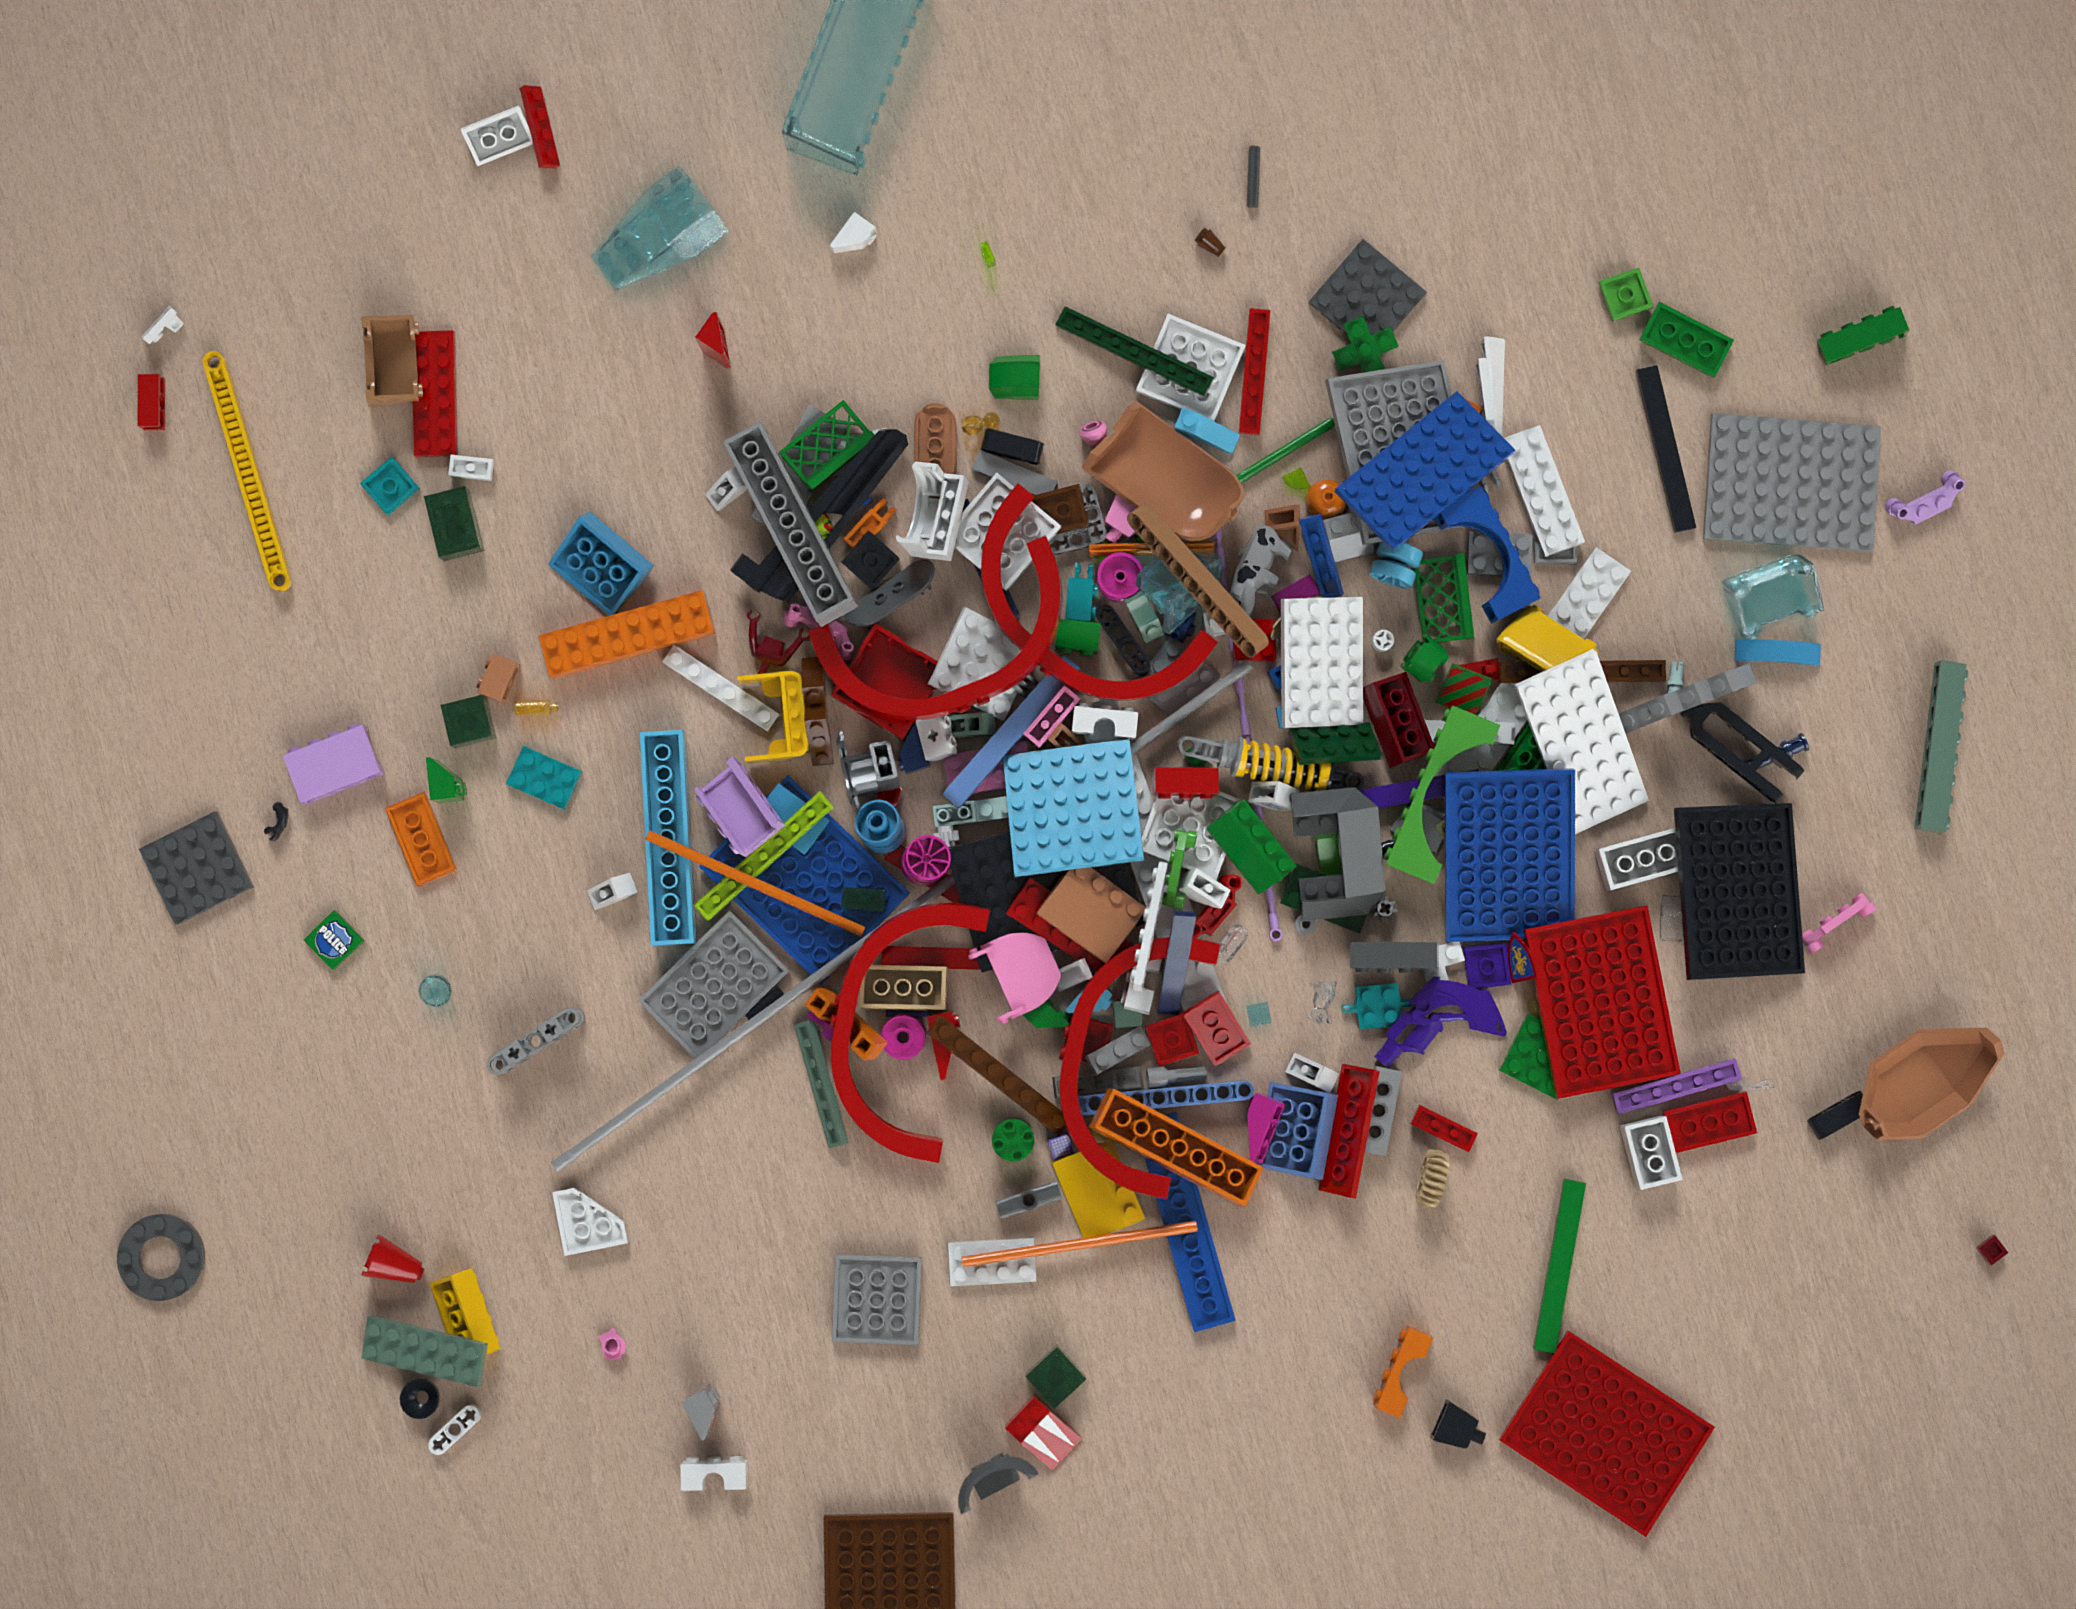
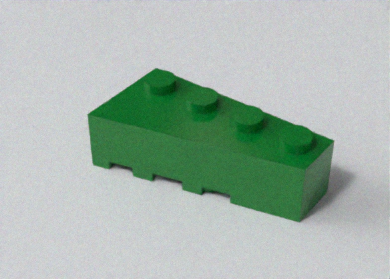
M1888 307L1882 310L1883 314L1875 317L1871 314L1861 319L1862 322L1854 325L1851 322L1841 326L1840 331L1833 333L1831 330L1821 334L1817 344L1826 366L1855 355L1854 352L1863 353L1874 348L1877 343L1879 345L1888 344L1896 339L1895 336L1897 335L1899 339L1907 337L1909 327L1901 307Z

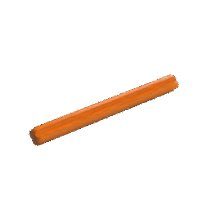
M1213 541L1183 542L1193 554L1212 553L1214 551ZM1146 543L1089 545V556L1091 557L1109 556L1119 552L1131 555H1155Z

